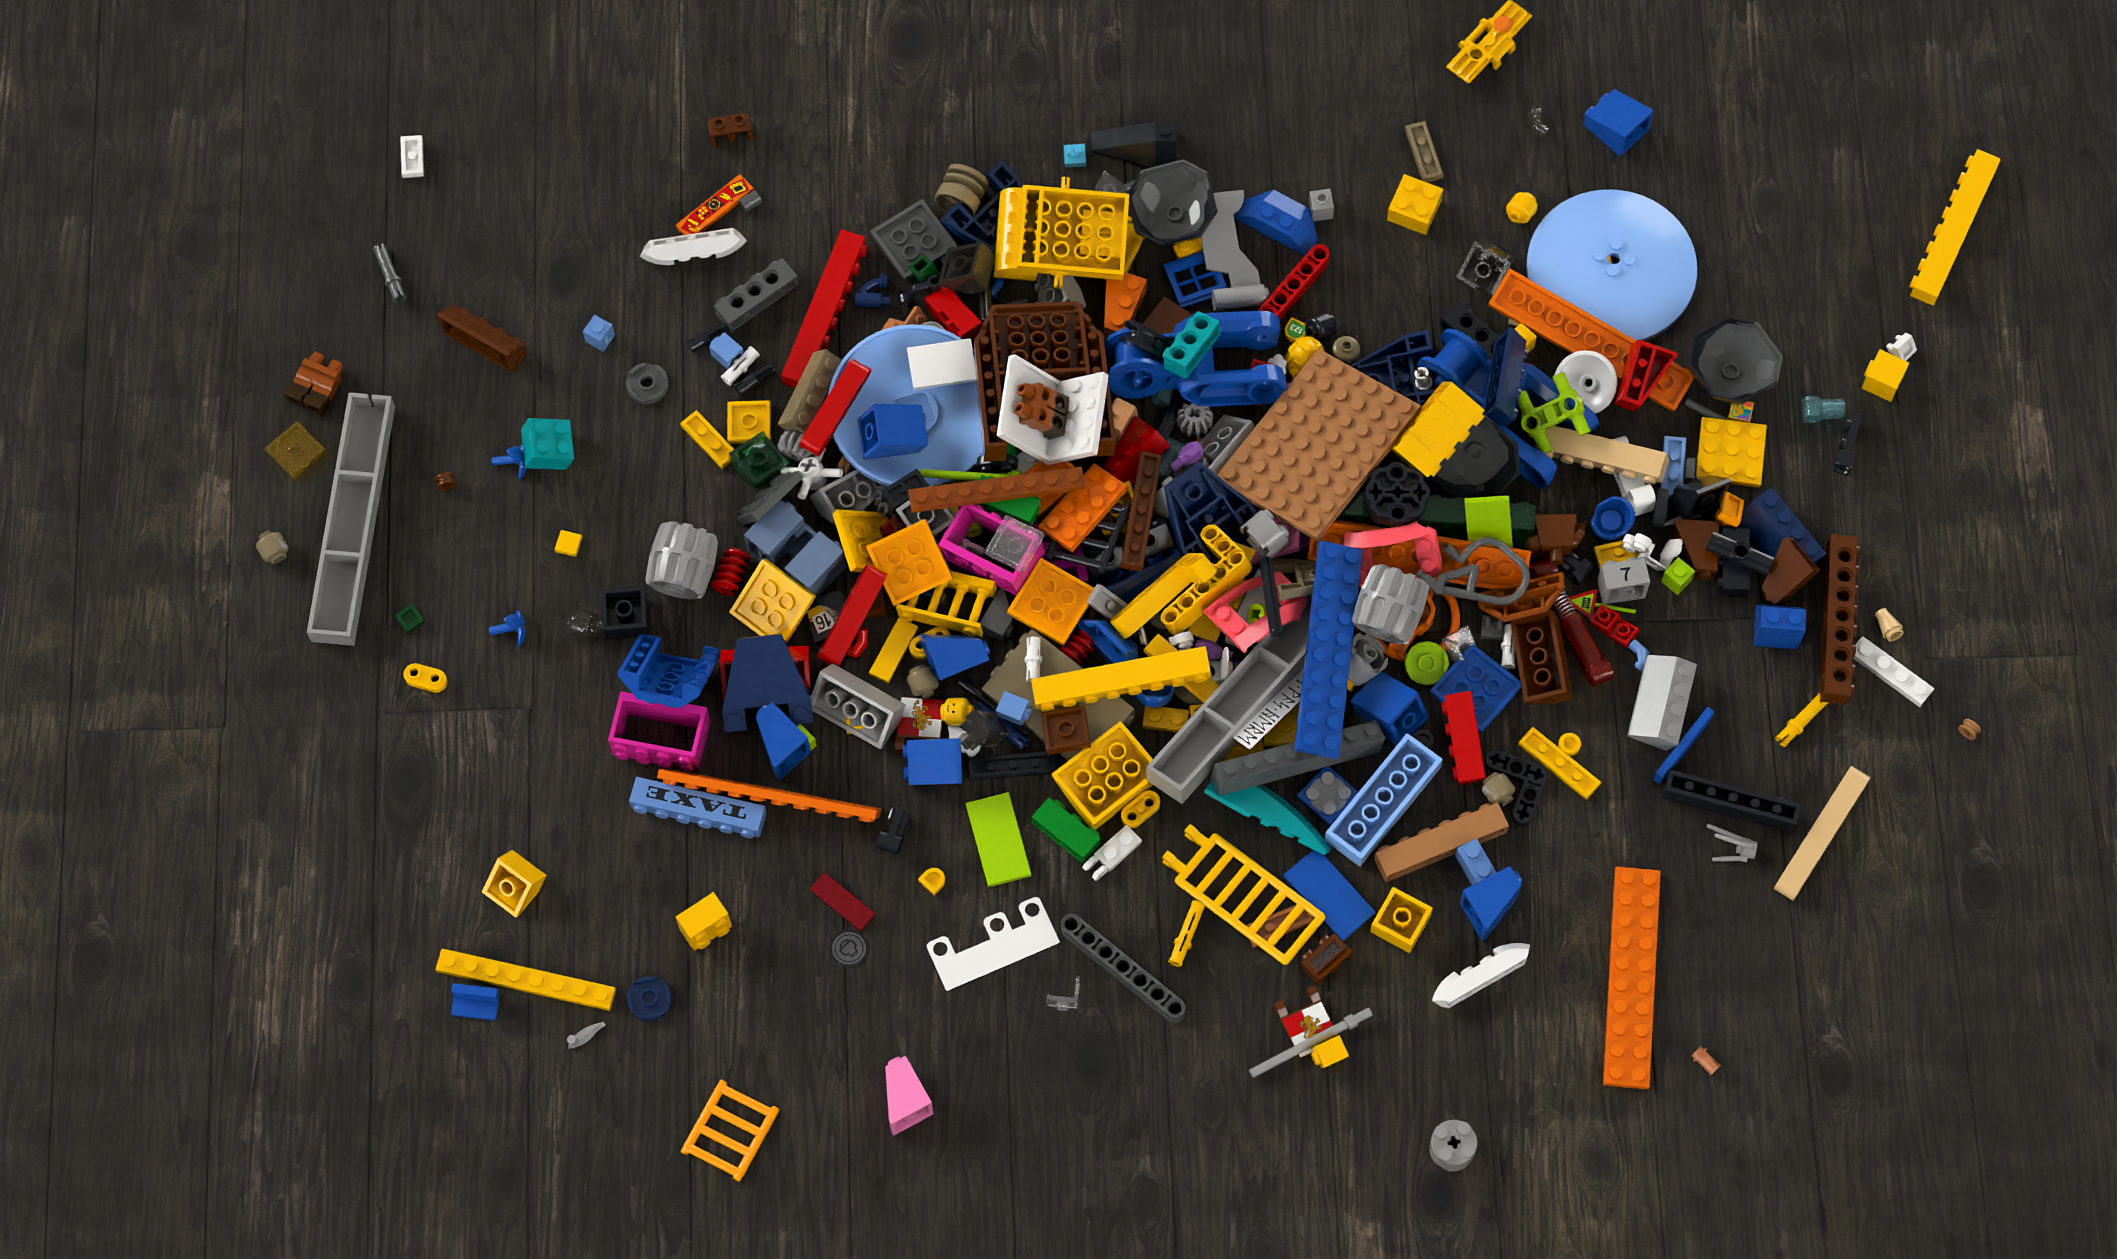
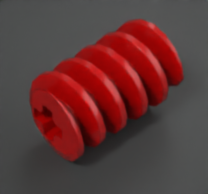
M737 548L725 550L724 557L720 561L721 565L717 568L718 572L714 575L715 580L711 582V587L723 595L734 596L731 591L739 590V587L734 583H742V579L738 575H745V571L740 568L748 567L744 560H751V556Z
M1078 630L1077 635H1073L1071 641H1066L1065 647H1060L1059 650L1081 666V657L1086 660L1089 659L1087 651L1092 654L1095 653L1092 647L1094 641L1083 630Z

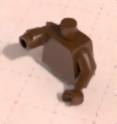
M1576 514L1534 515L1533 529L1535 534L1526 539V544L1522 550L1531 551L1530 560L1535 559L1539 553L1540 555H1550V564L1561 565L1563 564V555H1570L1572 548L1578 547L1585 536L1587 521L1578 523Z

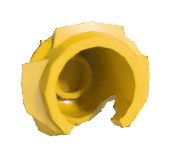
M1308 336L1295 339L1296 341L1289 347L1286 353L1285 360L1288 364L1285 368L1288 369L1293 379L1318 348L1324 351L1323 345L1313 337Z

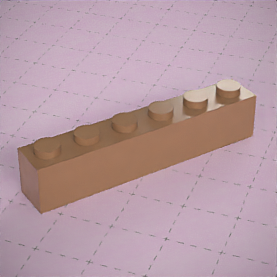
M1498 802L1492 805L1491 803H1486L1473 813L1470 811L1464 812L1456 820H1445L1438 825L1439 827L1434 829H1423L1417 836L1412 838L1409 836L1404 837L1393 846L1384 845L1380 847L1375 853L1374 860L1385 883L1456 854L1458 847L1476 838L1481 844L1507 833L1509 825Z

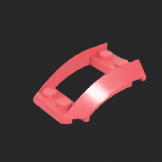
M1413 521L1410 524L1386 529L1363 530L1357 533L1346 531L1343 545L1363 550L1358 591L1360 592L1371 567L1374 565L1370 547L1391 545L1414 539L1419 569H1422L1424 573L1432 578L1443 572L1436 530L1429 526L1426 528L1418 524V521Z
M1281 572L1274 573L1276 589L1277 584L1291 583ZM1261 576L1248 579L1232 587L1202 610L1243 653H1246L1247 648L1253 643H1258L1270 634L1267 614L1249 626L1228 604L1256 587H1263ZM1305 596L1279 601L1278 597V602L1282 606L1279 607L1282 626L1294 620L1298 622L1301 619L1300 616L1303 608L1305 609L1307 604Z

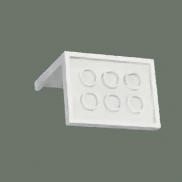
M1016 354L1010 355L1007 363L997 436L1047 465L1097 455L1109 375L1105 372H1099L1059 381ZM1039 382L1043 386L1069 397L1068 412L1065 415L1067 419L1064 436L1049 440L1043 437L1044 433L1029 428L1027 424L1022 425L1019 423L1020 417L1014 413L1015 405L1018 402H1022V397L1017 394L1018 385L1023 383L1032 385ZM1062 403L1057 404L1060 409L1062 408ZM1059 423L1054 424V426L1059 428Z

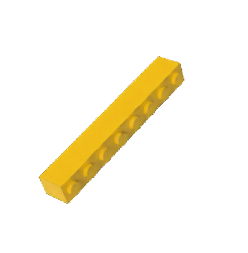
M1977 149L1974 156H1969L1965 165L1968 170L1966 173H1961L1957 182L1960 185L1959 190H1953L1949 199L1953 203L1951 207L1946 206L1941 217L1945 220L1942 225L1938 223L1933 234L1937 236L1935 242L1930 240L1925 251L1929 255L1927 259L1922 258L1917 269L1921 272L1919 276L1914 275L1909 286L1913 288L1911 297L1934 306L2001 160L2000 158Z
M1206 646L1035 678L1031 679L1037 710L1047 712L1054 710V707L1057 706L1073 707L1076 703L1083 701L1085 703H1094L1099 698L1104 697L1116 699L1120 697V694L1129 693V695H1137L1142 693V690L1158 691L1163 689V686L1168 685L1179 687L1189 681L1200 683L1210 678L1211 672Z

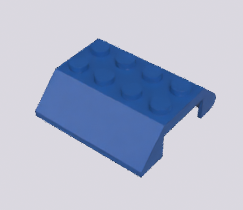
M640 633L618 671V677L638 700H643L646 703L664 704L670 708H681L696 699L720 658V650L704 646L703 655L700 660L660 653L662 637Z

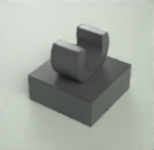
M1483 615L1480 639L1502 641L1504 622L1494 616Z

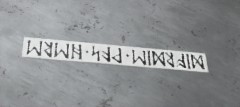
M1304 669L1232 738L1251 749L1300 701Z

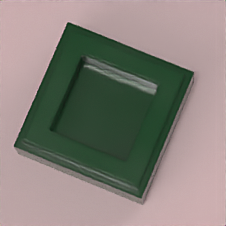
M410 604L394 615L407 634L425 623L424 618L413 604Z

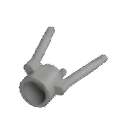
M1707 824V828L1721 833H1716V838L1737 844L1736 853L1740 854V856L1713 857L1712 861L1747 862L1748 858L1754 859L1757 850L1756 841Z

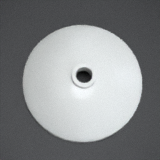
M1586 350L1572 353L1559 364L1555 375L1561 372L1565 373L1571 388L1576 390L1577 394L1583 399L1584 404L1594 414L1609 406L1616 395L1618 379L1615 368L1600 353ZM1588 379L1592 380V386L1590 387L1586 384Z

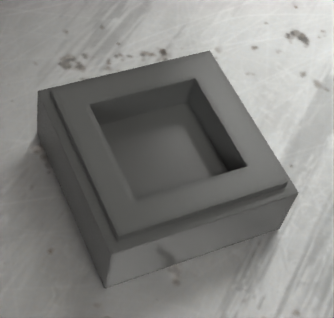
M1695 458L1686 459L1684 485L1692 482L1695 478Z

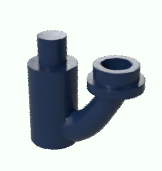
M881 273L880 277L862 285L855 294V306L881 308V305H890V297L882 296V293L869 292L879 285L880 289L887 288L888 275Z

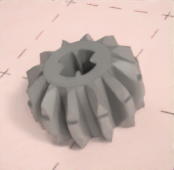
M1191 402L1190 405L1183 404L1182 409L1178 410L1177 425L1182 433L1187 432L1189 437L1192 434H1196L1199 437L1200 433L1207 434L1208 429H1211L1213 413L1209 407H1199Z
M789 429L781 435L778 450L784 456L796 462H801L803 459L813 455L799 446L804 433Z

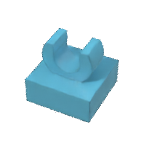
M1085 144L1064 145L1065 168L1086 166Z

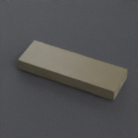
M1422 121L1406 125L1405 132L1422 181L1427 183L1443 179V172L1426 122Z

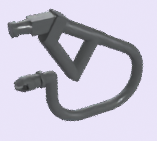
M1491 537L1479 538L1473 541L1461 554L1450 543L1444 542V545L1448 546V548L1446 549L1442 545V549L1452 560L1455 559L1458 563H1463L1480 546L1492 545L1499 548L1519 566L1522 572L1520 587L1508 597H1495L1475 592L1479 565L1471 564L1440 574L1437 581L1424 573L1422 569L1416 574L1417 577L1427 583L1435 595L1442 596L1444 594L1496 605H1507L1517 601L1526 592L1530 583V572L1525 561L1505 543ZM1469 574L1466 590L1444 586L1446 581Z

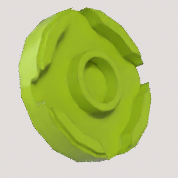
M1426 641L1417 643L1409 649L1404 665L1406 673L1414 682L1421 685H1431L1437 683L1447 672L1449 661L1448 655L1443 648L1436 643Z

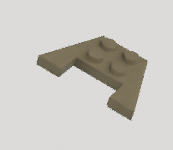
M1272 558L1274 573H1294L1297 582L1277 584L1279 601L1313 594L1316 560Z

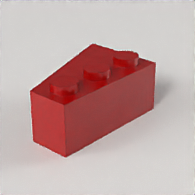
M1639 339L1634 342L1628 354L1614 405L1633 412L1638 409L1679 353Z
M1134 415L1115 447L1114 456H1109L1102 469L1123 483L1129 481L1133 486L1136 480L1141 451L1162 455L1170 445L1157 430Z

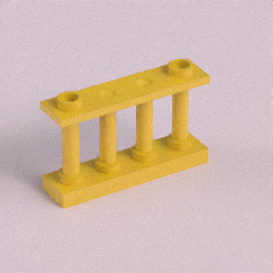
M951 571L954 578L935 587L927 611L915 608L919 595L910 598L906 606L900 604L896 606L898 616L904 621H918L960 631L967 636L974 637L976 635L982 637V627L977 621L985 598H995L997 587L995 581ZM947 587L956 590L948 616L936 613L943 590ZM967 592L976 594L977 597L969 620L956 618L964 594Z

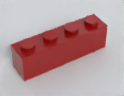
M1471 691L1444 695L1445 702H1441L1444 715H1448L1449 723L1445 724L1447 737L1451 736L1452 745H1449L1450 757L1455 758L1456 766L1452 767L1454 780H1458L1460 785L1482 782L1486 779L1473 695Z

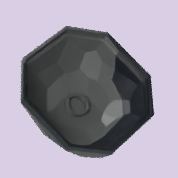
M1185 160L1142 170L1126 193L1129 194V209L1135 233L1162 249L1200 238L1218 212L1209 173Z
M1727 316L1693 335L1687 368L1710 399L1728 405H1741L1777 385L1783 356L1759 323Z
M1482 414L1485 417L1477 426L1472 425L1468 429L1470 434L1463 443L1458 441L1453 447L1456 451L1448 460L1444 458L1439 465L1442 467L1435 476H1429L1432 481L1460 505H1465V498L1499 496L1520 475L1518 443L1485 414Z

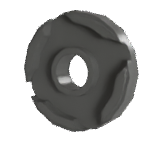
M641 363L633 367L627 375L626 389L629 396L638 403L653 404L658 402L665 396L668 390V377L659 365ZM646 379L653 381L650 387H643L641 383Z

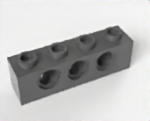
M783 258L773 261L763 272L754 274L750 281L744 285L737 286L727 297L720 298L714 305L715 314L731 333L799 285L798 276ZM770 280H776V281H777V282L774 283V284H769V283H768V281H770ZM753 292H759V293H760V294L757 295V296H752V295H750V294L753 293ZM735 304H742L739 308L733 307Z

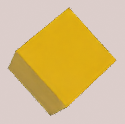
M1880 349L1875 360L1870 361L1864 373L1866 378L1861 389L1891 402L1906 373L1909 362Z

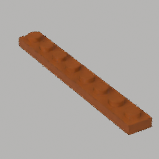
M1082 467L908 489L911 513L1080 491L1085 490Z

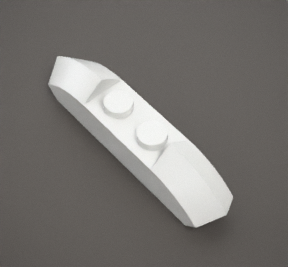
M734 228L650 240L646 244L640 257L659 265H675L674 260L677 259L678 261H687L691 257L707 258L712 254H716V258H720L735 252L747 240Z
M1511 943L1493 949L1494 957L1489 955L1480 961V965L1474 968L1472 966L1467 967L1460 973L1461 976L1455 972L1451 973L1438 986L1432 1001L1441 1007L1450 1008L1525 965L1530 944Z

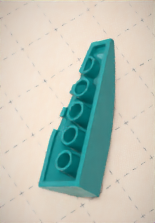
M1211 780L1204 791L1205 794L1248 818L1250 815L1256 816L1261 824L1267 827H1278L1280 833L1287 837H1299V843L1323 855L1328 854L1332 849L1300 812L1263 784L1219 796Z

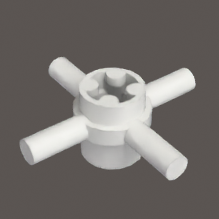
M826 448L819 457L814 455V457L803 459L798 467L781 468V475L789 471L791 473L799 471L804 478L801 479L803 483L798 493V498L805 499L809 489L818 490L826 484V477L841 478L843 476L842 469L823 467L821 460Z

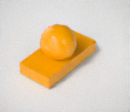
M1729 492L1724 494L1720 507L1715 514V520L1719 522V526L1724 528L1738 527L1741 522L1744 500Z

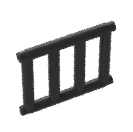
M1127 502L1124 505L1116 503L1110 509V511L1120 513L1116 523L1101 520L1095 526L1096 528L1112 531L1108 542L1086 537L1080 543L1104 550L1100 561L1057 550L1059 543L1051 539L1045 559L1052 560V558L1087 566L1097 569L1098 573L1104 574L1130 513L1131 504Z

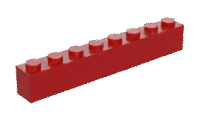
M841 229L782 372L783 385L796 388L813 352L829 347L831 341L830 333L832 330L835 331L837 327V316L845 308L846 300L844 299L846 294L851 293L853 287L852 279L854 275H858L861 266L859 262L861 257L864 258L868 250L864 236Z

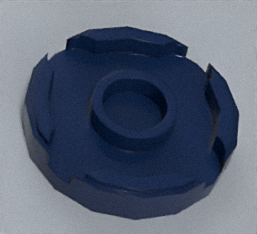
M644 976L637 979L628 990L627 1004L631 1013L636 1018L644 1021H655L662 1018L669 1011L672 1004V994L669 986L663 980L655 976Z

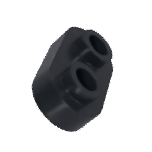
M1006 454V461L984 462V456H979L976 468L981 473H1008L1018 469L1019 459L1014 455Z

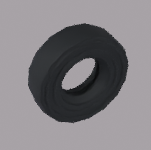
M1656 489V502L1652 511L1653 527H1664L1669 497L1667 489Z

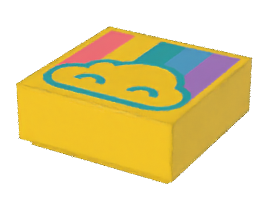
M1747 401L1741 405H1731L1728 419L1750 423L1754 403Z

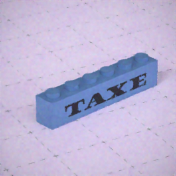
M636 777L629 799L631 808L637 813H654L655 816L662 819H667L668 817L676 818L678 822L684 824L689 822L698 823L697 825L702 828L709 829L710 827H715L724 833H732L733 831L741 833V836L746 838H753L754 836L760 838L766 817V808L763 805Z

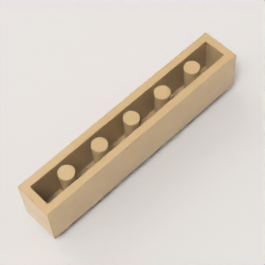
M1558 426L1546 429L1545 433L1553 450L1545 454L1551 459L1553 457L1560 458L1562 462L1567 464H1573V462L1580 463L1582 467L1593 469V467L1601 468V471L1608 474H1614V472L1621 473L1623 477L1628 479L1641 478L1649 484L1663 482L1670 461L1665 452L1591 434L1578 436L1577 431Z

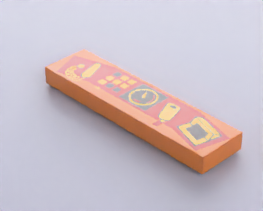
M739 174L677 223L676 228L682 235L702 233L739 204L738 200L754 191V188Z

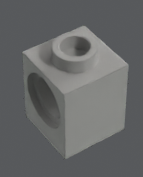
M1331 190L1310 191L1308 204L1313 221L1333 219L1334 205Z

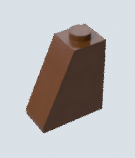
M1675 519L1672 531L1676 539H1682L1681 551L1687 565L1695 570L1693 577H1699L1702 580L1715 578L1718 570V555L1705 549L1713 532L1719 534V522Z
M1785 537L1782 540L1761 588L1765 592L1764 597L1771 604H1784L1820 571L1793 537Z

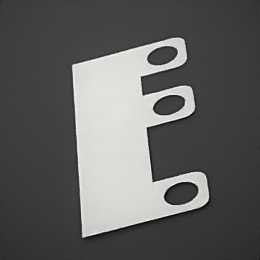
M1034 897L1020 903L1019 910L1026 924L1013 930L1006 915L1002 912L985 918L984 925L990 940L955 954L949 939L945 936L930 941L927 944V949L946 991L1060 943L1041 900L1038 897ZM1029 903L1037 904L1039 906L1038 915L1034 917L1028 916L1025 912V907ZM994 918H1000L1004 922V928L999 932H995L990 928V922ZM938 942H943L947 945V953L943 956H938L933 952V947Z

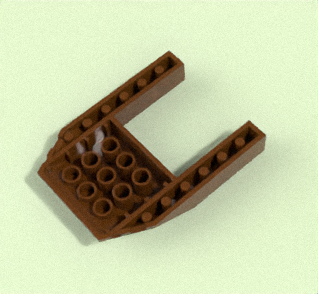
M1078 301L991 306L988 316L974 340L976 386L984 462L1006 461L1007 441L997 436L1002 403L1001 390H1004L1008 357L1010 355L1016 354L1059 381L1099 372L1108 374L1103 334L1094 327L1092 320L1083 312V308ZM1109 379L1098 453L1093 457L1114 456L1116 436Z

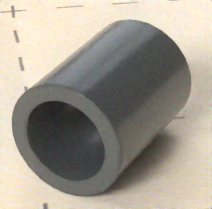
M754 190L739 199L738 202L741 208L748 212L761 204L762 200Z

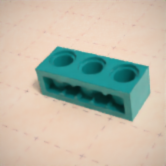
M1197 311L1193 318L1190 317L1184 330L1176 335L1171 347L1165 349L1162 357L1164 359V369L1187 379L1220 336V321Z

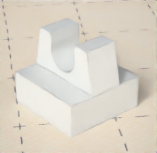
M1905 333L1903 336L1897 335L1895 337L1896 342L1893 345L1889 343L1887 349L1892 355L1907 361L1917 351L1912 335Z

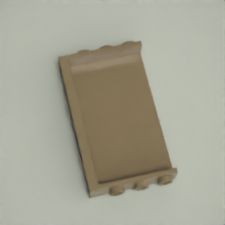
M1032 629L1029 633L1026 632L1019 639L1020 644L1015 650L1011 649L1006 654L1005 662L1001 666L998 665L994 668L990 675L991 678L983 686L982 692L997 705L1004 691L1028 700L1032 713L1028 721L1024 720L1023 725L1045 743L1041 716L1043 711L1037 710L1032 683L1026 681V639L1028 637H1039L1041 639L1040 656L1042 657V663L1040 664V677L1082 670L1083 668ZM1120 697L1116 699L1099 698L1094 703H1085L1083 701L1073 706L1085 705L1091 743L1120 721L1128 728L1135 720L1134 708ZM1063 705L1054 707V710L1065 709L1066 707H1063ZM1083 749L1058 754L1069 761Z

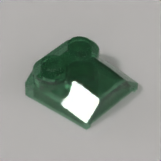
M764 431L729 453V459L733 467L752 488L763 487L769 478L789 464V460H786L765 435Z

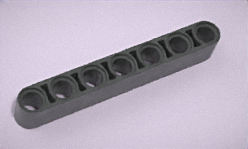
M1067 914L1061 920V931L1066 939L1167 1021L1179 1023L1184 1019L1185 1004L1178 996L1079 916ZM1068 923H1074L1077 925V928L1075 930H1068L1065 926ZM1085 937H1092L1094 942L1092 944H1085L1082 940ZM1102 951H1109L1112 955L1109 958H1103L1100 956V953ZM1119 965H1126L1129 969L1126 972H1120L1117 970V967ZM1137 979H1144L1146 984L1144 986H1137L1134 982ZM1154 993H1161L1164 997L1161 1000H1154L1152 995ZM1171 1007H1178L1181 1012L1175 1015L1170 1013L1169 1009Z

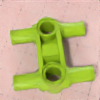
M1564 372L1552 377L1560 394L1558 398L1536 408L1533 407L1527 391H1522L1517 401L1522 412L1520 414L1521 426L1528 433L1529 437L1534 438L1538 449L1543 453L1553 450L1546 436V429L1567 419L1572 420L1578 436L1591 432L1583 415L1585 413L1583 399L1577 394L1576 390L1571 388ZM1571 398L1575 401L1573 410L1568 407V401ZM1532 417L1536 418L1537 420V426L1535 428H1532L1530 425V420Z

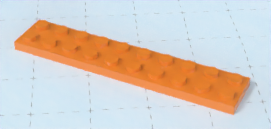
M1509 268L1489 301L1488 306L1518 324L1522 323L1530 331L1571 354L1585 350L1602 354L1614 366L1617 379L1620 382L1631 345L1636 340ZM1672 361L1647 398L1674 413L1694 377L1690 371Z
M1335 520L1319 541L1310 537L1307 559L1317 560L1318 543L1321 540L1343 545L1346 531L1357 533L1363 530L1386 528ZM1437 536L1444 569L1440 574L1475 564L1480 566L1476 587L1496 589L1522 582V572L1519 566L1499 548L1492 545L1480 546L1463 563H1458L1443 551L1442 545L1447 549L1448 546L1444 545V542L1450 543L1461 554L1472 541ZM1414 539L1391 545L1370 547L1374 565L1381 564L1387 565L1390 568L1396 567L1405 574H1417L1420 570ZM1510 548L1529 567L1531 551ZM1469 574L1446 582L1467 585Z
M669 768L658 770L657 778L663 779L662 783L679 785L681 782L685 783V788L701 789L702 786L706 787L707 792L719 794L723 793V791H728V796L738 798L749 795V800L759 802L771 799V804L784 806L792 803L793 808L801 810L813 807L815 812L822 814L834 811L837 812L836 816L850 818L855 815L859 816L858 820L864 822H872L880 818L882 812L881 808Z
M1615 867L1603 1072L1604 1086L1647 1090L1650 1086L1660 870Z

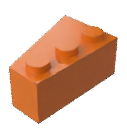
M1124 272L1123 280L1106 279L1104 338H1108L1115 331L1126 328L1124 323L1127 320H1135L1147 291V279Z

